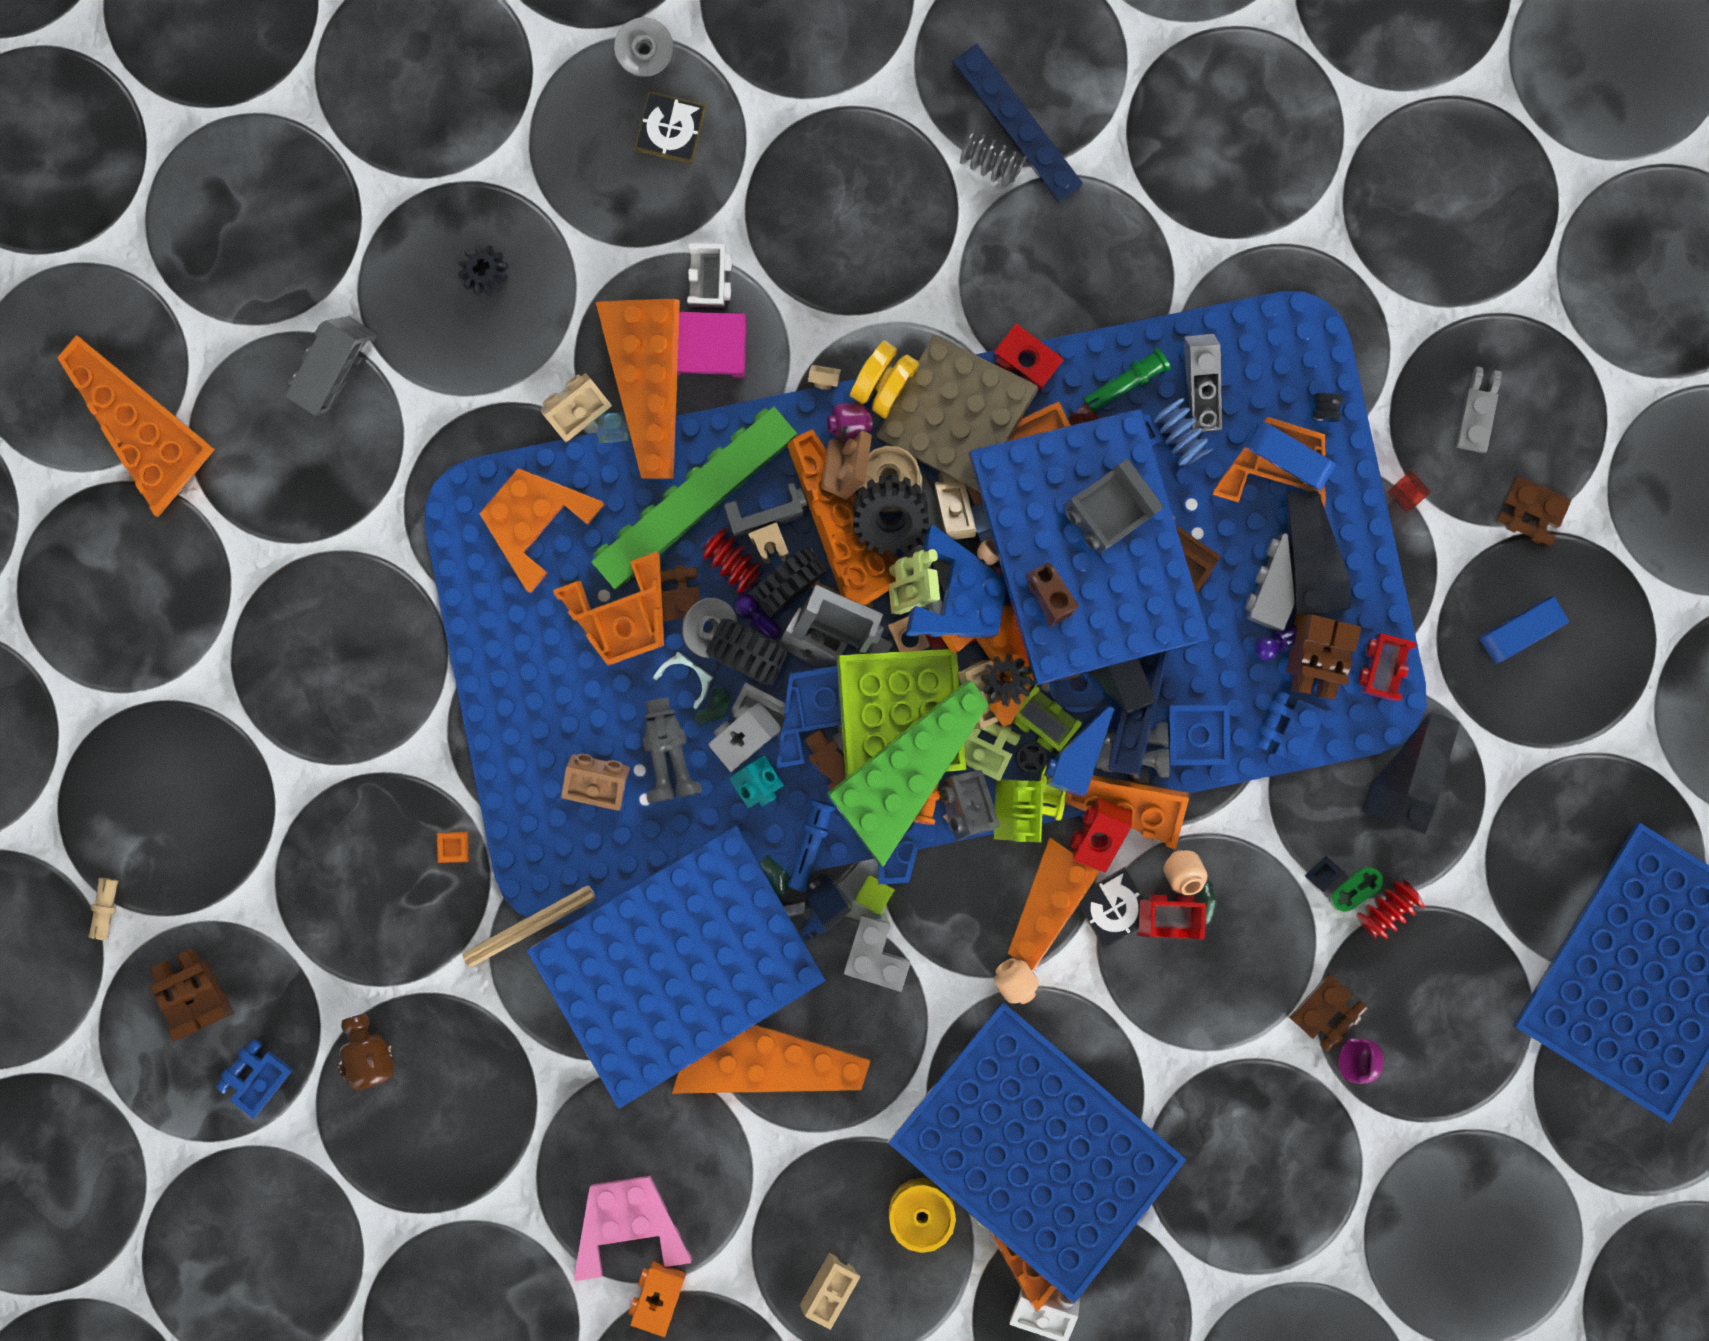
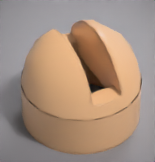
M986 538L977 549L978 558L985 560L986 565H993L999 561L994 541L990 538Z

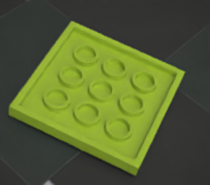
M950 649L836 656L845 778L959 687L957 652L952 653ZM964 744L946 771L966 770Z

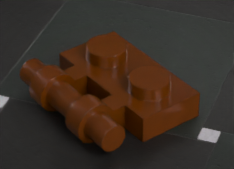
M1516 476L1503 501L1504 505L1513 508L1510 515L1501 511L1497 516L1496 522L1505 525L1506 529L1513 533L1518 531L1530 536V540L1538 544L1543 542L1552 546L1556 535L1547 532V526L1551 525L1555 528L1561 526L1572 500L1527 479ZM1523 514L1537 519L1535 526L1523 521Z
M684 565L675 566V569L660 571L661 583L677 581L678 586L676 590L661 591L663 622L683 620L688 610L701 600L699 587H687L686 579L698 578L696 566L685 568Z
M1328 973L1289 1018L1312 1039L1322 1031L1327 1037L1319 1045L1329 1053L1335 1045L1339 1046L1344 1041L1343 1036L1353 1025L1357 1026L1361 1022V1016L1368 1008L1361 1001H1358L1352 1009L1349 1008L1345 1003L1353 994ZM1339 1011L1345 1017L1333 1029L1327 1023Z

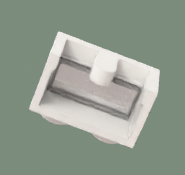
M689 243L691 253V266L689 269L690 296H688L687 300L689 308H725V301L731 300V283H725L726 271H731L732 253H726L725 244Z

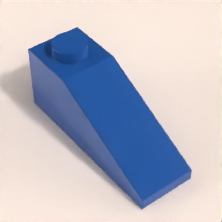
M1107 707L1103 709L1055 756L1054 760H1049L1045 770V776L1048 777L1046 785L1079 797L1086 795L1114 708Z

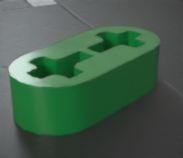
M1362 867L1348 876L1349 878L1329 896V901L1335 909L1349 912L1381 889L1383 877L1377 869ZM1364 874L1374 875L1375 878L1372 880L1374 886L1372 888L1366 885L1360 889L1357 887L1364 882ZM1354 890V893L1348 897L1350 902L1348 905L1344 903L1338 904L1337 900L1340 899L1338 893L1340 891L1348 893Z

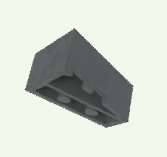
M350 316L330 319L320 323L314 335L317 338L312 347H308L302 355L301 361L303 364L299 372H295L288 382V387L290 388L285 397L315 416L326 413L347 383L345 377L352 364L354 363L358 366L363 359L358 354L368 340L374 342L378 334Z

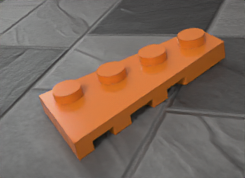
M1092 775L1086 795L1079 797L1066 792L1065 803L1085 812L1089 806H1094L1098 798L1130 810L1132 817L1131 829L1141 832L1142 836L1151 840L1154 838L1166 843L1167 847L1176 850L1189 801L1188 792Z
M1049 838L1008 954L1016 960L1026 961L1031 970L1034 971L1101 871L1074 861L1073 852L1054 839Z

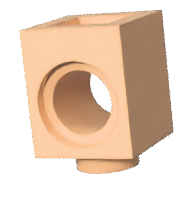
M909 616L888 625L898 652L924 651L930 647L925 634L917 635L918 644L915 647L908 648L902 644L901 636L907 630Z

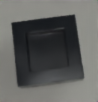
M1327 856L1304 875L1308 882L1326 898L1349 878Z

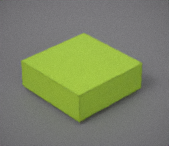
M869 874L854 900L880 916L895 889L887 884L879 885L878 879Z

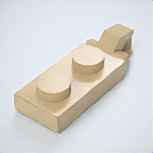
M940 472L938 475L940 482H935L934 492L944 533L953 540L976 537V527L966 486Z

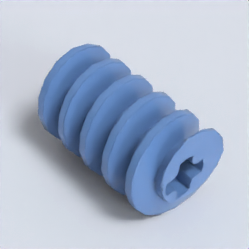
M1184 398L1161 410L1153 420L1154 424L1164 423L1159 431L1161 435L1170 433V436L1165 441L1166 445L1176 444L1171 451L1172 455L1182 454V457L1177 462L1179 466L1191 464L1214 450L1213 448L1203 449L1209 441L1207 438L1197 439L1198 435L1202 432L1201 428L1191 429V426L1196 421L1195 417L1185 419L1190 408H1179Z

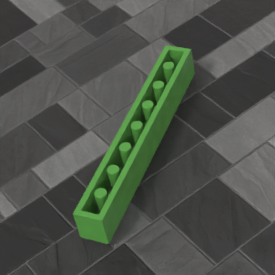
M772 407L770 410L767 408L761 410L753 418L754 424L747 430L742 427L730 437L732 442L723 449L720 446L707 457L709 459L707 464L702 468L699 466L694 467L685 475L687 481L680 487L674 485L662 495L664 500L656 507L653 504L648 506L639 515L640 521L634 526L628 524L616 534L618 539L610 546L608 543L602 545L593 554L596 558L591 562L616 591H619L635 577L630 561L654 552H658L660 556L788 447L787 444L798 436V433L775 407Z

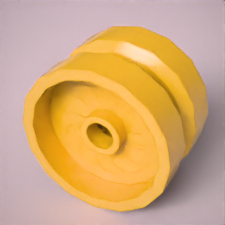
M885 340L880 343L874 353L868 358L850 392L851 398L861 404H865L877 391L878 393L872 403V411L883 418L888 417L909 377L912 378L920 365L919 361L909 355H904L894 367H891L897 356V348Z
M923 1177L910 1179L900 1185L891 1197L888 1209L891 1232L901 1245L908 1250L924 1253L935 1251L946 1244L953 1234L956 1217L952 1198L930 1179ZM919 1212H925L927 1217L921 1219V1217L917 1214Z

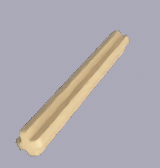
M585 886L463 953L465 963L468 967H473L593 902L596 898L593 889L590 886Z

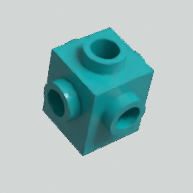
M765 755L729 778L748 809L758 802L761 807L765 806L777 798L774 792L784 786Z

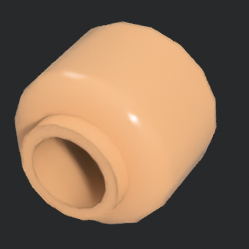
M1179 850L1172 853L1163 868L1172 890L1178 894L1194 895L1203 888L1208 877L1199 855L1194 851Z
M1011 958L1004 961L996 969L994 983L1007 1002L1026 1004L1035 997L1039 981L1026 961Z

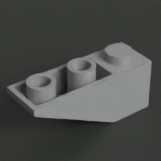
M1214 334L1185 336L1184 357L1190 418L1195 417L1196 419L1191 428H1201L1202 432L1222 430L1220 343Z
M1284 533L1279 535L1277 539L1273 538L1266 552V555L1270 556L1266 567L1261 566L1255 582L1259 584L1255 595L1252 593L1249 595L1244 610L1248 611L1245 619L1274 631H1283L1295 604L1288 535Z

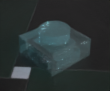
M624 412L601 414L599 416L597 436L600 444L629 441V429Z

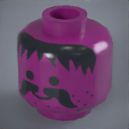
M859 402L835 405L831 415L827 416L828 432L833 433L839 442L855 439L860 431L870 432L872 430L870 409L865 408Z

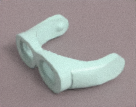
M677 652L675 656L661 665L653 678L657 681L665 669L673 664H684L692 667L699 675L702 683L701 695L693 705V708L697 709L707 696L710 682L714 677L685 655Z

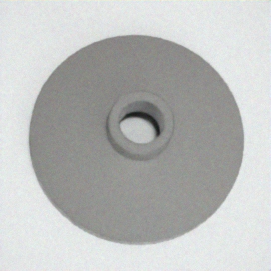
M641 17L630 20L621 27L615 38L614 51L619 64L627 72L642 77L652 76L662 71L670 62L673 54V40L670 32L662 23L652 18ZM643 46L650 48V52L646 55L639 52Z
M707 598L695 603L686 613L682 625V635L687 647L701 657L710 658L706 653V649L721 620L731 619L738 622L733 608L725 601L716 598ZM708 621L709 628L703 631V625Z

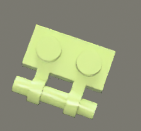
M934 549L926 552L924 550L917 551L913 554V557L900 558L894 565L890 566V574L896 577V582L888 584L891 614L901 615L909 612L915 606L922 607L940 600L937 570L928 568L938 558L937 552Z
M996 723L983 729H973L964 743L966 766L976 771L982 770L983 774L1000 781L1013 755L1003 750V745L1006 741L1016 746L1021 735L1011 731L1009 726H1000ZM981 730L996 736L993 745L978 738Z

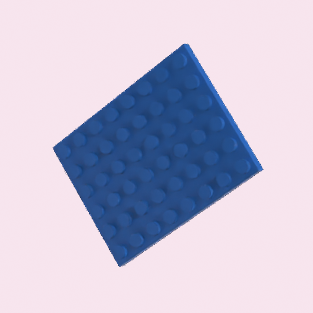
M1141 409L970 450L968 453L1035 685L1209 639ZM1128 458L1164 508L1099 555L1096 550H1092L1086 544L1083 537L1085 534L1079 526H1075L1069 521L1065 513L1066 508L1063 505ZM1046 563H1050L1056 569L1079 606L1073 616L1052 627L1045 620V613L1036 600L1037 597L1030 590L1025 577L1028 572Z
M1636 823L1517 1017L1513 1027L1668 1123L1672 1122L1709 1060V865L1643 824Z
M737 826L731 827L526 950L618 1109L826 981Z
M1004 1002L1000 1003L887 1142L1074 1304L1186 1161L1181 1154Z

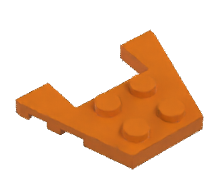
M1270 417L1264 419V422L1325 457V434ZM1247 444L1212 491V495L1239 503L1247 475L1251 473L1306 491H1318L1324 509L1326 502L1325 485L1321 491L1311 487L1247 449Z
M518 468L479 514L524 588L529 593H532L548 572L525 554L528 548L564 506L589 525L605 507V504L598 499Z
M658 552L630 561L640 592L591 609L581 580L553 590L557 599H561L569 609L568 613L574 621L577 620L587 633L585 636L608 666L664 646L660 556Z
M1012 603L1003 606L999 633L994 638L958 637V635L941 636L952 653L959 652L975 638L989 659L993 661L994 666H996L995 657L998 656L1004 662L1006 655L1011 654L1014 661L1020 657L1025 661L1024 666L1030 667ZM1003 678L1009 684L1013 681L1012 678ZM1025 686V688L1029 691L1031 686ZM1023 694L1019 695L1021 703L1018 705L1011 698L1008 707H1004L1001 700L997 703L991 701L989 707L1002 726H1007L1013 722L1026 696Z

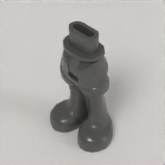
M669 697L646 701L648 715L644 716L646 723L643 745L645 751L651 752L656 778L654 788L648 791L646 795L647 802L656 803L675 799L669 779L666 752L670 753L674 768L677 798L703 793L702 785L698 781H693L688 773L682 746L686 743V735L674 715L676 714L675 710H671Z
M1159 722L1155 725L1154 729L1150 731L1147 746L1168 748L1167 722ZM1113 729L1107 730L1095 768L1101 769L1103 772H1114L1108 769L1116 732ZM1169 749L1145 752L1142 765L1153 767L1161 778H1169Z

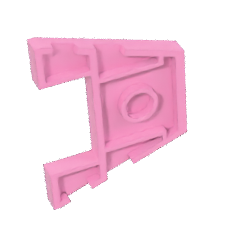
M651 1176L598 1183L590 1186L574 1275L575 1281L602 1277L603 1271L599 1245L648 1237H660L664 1267L691 1263V1255L686 1249L677 1227L673 1224L667 1212L668 1209Z

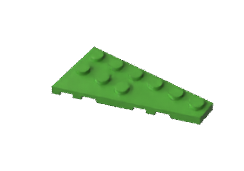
M971 680L963 683L827 793L828 797L882 867L888 861L989 706Z

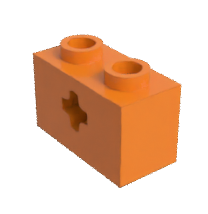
M652 1261L650 1269L644 1268L638 1286L643 1287L640 1298H633L628 1315L633 1316L630 1326L665 1337L687 1272L672 1267H664L663 1264ZM654 1292L660 1293L657 1304L652 1302Z

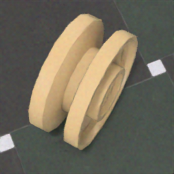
M883 446L869 453L863 487L867 489V482L871 479L875 483L879 482V476L898 475L899 481H903L904 477L911 479V486L917 483L922 492L923 478L916 459L910 452L898 446ZM886 507L880 510L882 513H898L902 511L896 507Z

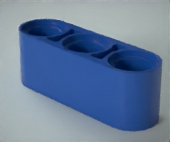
M1264 421L1260 422L1246 446L1253 453L1319 491L1322 490L1337 465Z
M1551 596L1487 632L1479 639L1493 663L1497 664L1563 627L1570 621L1556 597Z

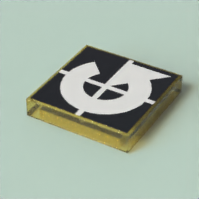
M648 92L635 150L693 164L706 112V105Z

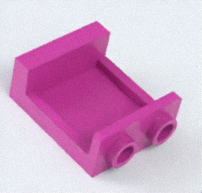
M679 312L677 376H680V373L723 374L732 375L733 378H745L746 314Z

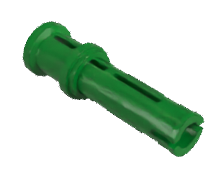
M1156 347L1151 355L1139 362L1133 361L1128 371L1088 396L1083 397L1086 406L1098 400L1088 408L1094 414L1097 410L1138 384L1141 386L1149 384V379L1160 372H1168L1171 370L1170 364L1163 352Z

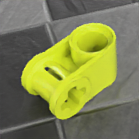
M1046 763L1040 771L1038 781H1043V803L1055 806L1043 805L1042 814L1054 816L1056 820L1061 821L1066 801V792L1046 785L1045 770L1048 764Z

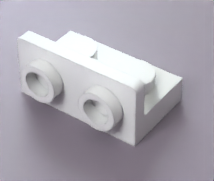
M1020 1288V1295L1010 1317V1325L1057 1341H1068L1078 1319L1080 1298L1074 1304L1055 1289L1039 1311L1035 1312L1022 1288Z

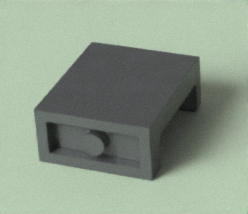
M1128 458L1063 505L1066 508L1065 513L1069 521L1073 525L1079 526L1085 534L1083 537L1086 544L1092 550H1096L1099 555L1164 508Z
M794 483L788 484L792 502L743 518L736 501L724 504L736 539L749 536L748 533L776 522L780 526L804 518L803 510L808 509L802 488L796 489Z
M815 585L799 613L791 637L802 641L811 627L855 646V654H870L874 643H878L884 627L879 625L883 614Z

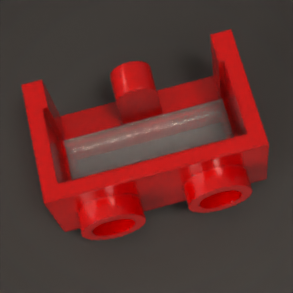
M1383 633L1376 634L1375 639L1370 638L1365 652L1366 656H1370L1367 668L1362 667L1358 677V684L1362 685L1361 692L1394 702L1401 701L1403 695L1398 694L1400 682L1408 674L1409 666H1406L1405 663L1409 650L1415 649L1416 642Z
M1150 894L1149 900H1140V919L1137 936L1205 939L1206 903H1196L1195 896H1177L1176 902L1168 901V895Z

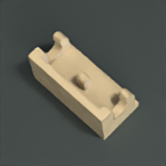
M777 522L748 533L753 545L756 544L761 558L766 564H770L767 550L770 554H773L774 548H776L783 562L790 558Z
M829 1253L800 1303L804 1316L831 1330L861 1277L857 1274L854 1267L849 1263L844 1265L835 1255Z

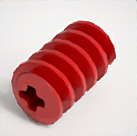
M725 527L716 533L702 548V550L706 549L703 558L709 560L714 557L711 566L714 569L723 566L720 576L726 577L731 574L728 584L732 586L739 583L736 592L742 594L765 571L760 574L758 573L761 565L760 562L752 565L749 564L753 556L751 553L743 557L741 556L744 549L743 545L733 547L736 539L735 536L728 539L724 538L728 530Z
M1402 878L1404 885L1398 881L1393 883L1392 886L1395 893L1389 889L1384 890L1383 894L1386 900L1380 897L1374 899L1377 908L1368 904L1365 906L1367 915L1361 912L1356 914L1361 925L1376 940L1378 935L1386 940L1389 938L1385 930L1387 927L1396 932L1398 930L1395 924L1396 920L1406 924L1405 912L1415 916L1416 913L1413 908L1415 904L1422 909L1425 908L1421 896L1404 878Z

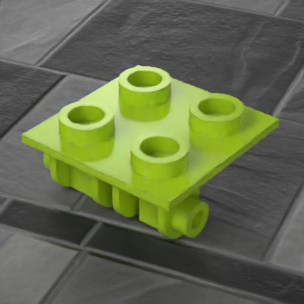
M996 780L995 812L1000 827L994 830V839L1016 842H1041L1043 781Z

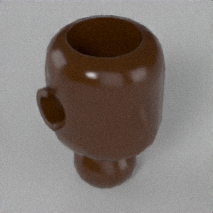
M365 1013L343 1019L341 1022L342 1031L348 1036L349 1042L340 1048L339 1055L341 1061L337 1065L341 1078L346 1079L348 1085L354 1090H362L390 1080L394 1073L392 1063L395 1060L391 1054V1045L387 1046L385 1039L379 1034L370 1035L368 1030L370 1021Z

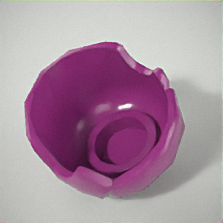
M1369 1039L1347 1040L1340 1050L1338 1059L1339 1072L1344 1080L1357 1084L1374 1082L1379 1078L1383 1070L1384 1057L1382 1049Z

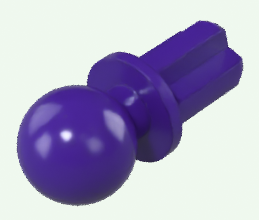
M743 594L736 599L735 610L737 614L744 618L750 617L752 619L749 623L751 627L755 625L766 637L772 640L781 633V627L764 610L760 611L758 609V603L752 595Z
M1292 625L1283 631L1276 630L1273 632V638L1262 637L1255 645L1256 655L1260 659L1268 661L1278 655L1279 649L1284 653L1287 652L1289 647L1295 644L1298 626Z

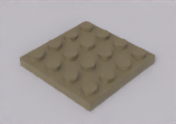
M934 334L919 359L920 365L916 373L907 380L891 408L890 414L875 437L889 446H898L910 452L916 460L979 492L968 453L970 450L1010 441L1036 395L1038 386Z

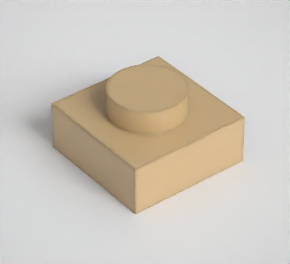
M812 365L809 371L808 382L814 383L816 388L829 390L832 386H838L841 370Z

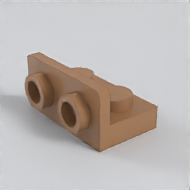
M860 431L855 439H849L846 444L833 438L828 442L821 483L822 489L847 500L865 483L872 439L871 434Z
M573 754L566 766L561 798L620 811L630 767L615 760L603 761L594 759L588 754Z

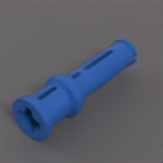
M817 799L810 800L812 807L809 817L802 826L805 834L790 882L788 883L789 887L800 891H806L807 889L806 887L821 839L828 835L829 830L826 828L831 812L836 810L835 805Z

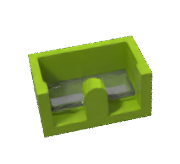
M1033 686L1029 691L1030 695L1024 699L1013 723L1026 734L1031 730L1038 735L1039 738L1036 742L1048 752H1051L1053 748L1060 752L1082 723L1072 718L1062 710L1063 708L1059 704L1051 701L1041 693L1037 686Z

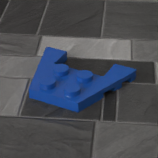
M931 525L926 530L923 550L926 552L934 549L938 555L937 559L950 563L941 615L918 606L913 607L910 610L906 635L930 634L933 637L958 635V637L994 638L999 633L1007 589L1004 577L940 529Z
M837 665L795 672L789 675L785 715L777 759L778 768L804 764L806 762L800 732L841 725Z

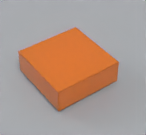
M469 832L437 833L438 863L469 862Z

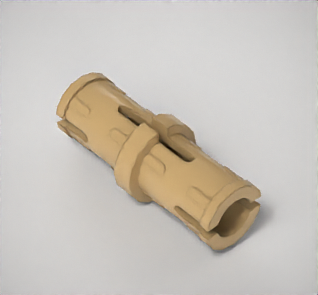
M99 878L95 904L91 905L93 917L88 937L108 940L111 917L116 912L114 900L119 880Z

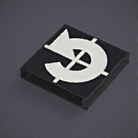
M1122 867L1093 884L1078 907L1101 946L1105 949L1139 929L1140 900H1144L1126 868Z

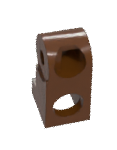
M1046 563L1025 575L1027 584L1032 593L1037 597L1036 600L1045 613L1044 618L1050 627L1075 614L1079 606L1056 569L1050 563Z

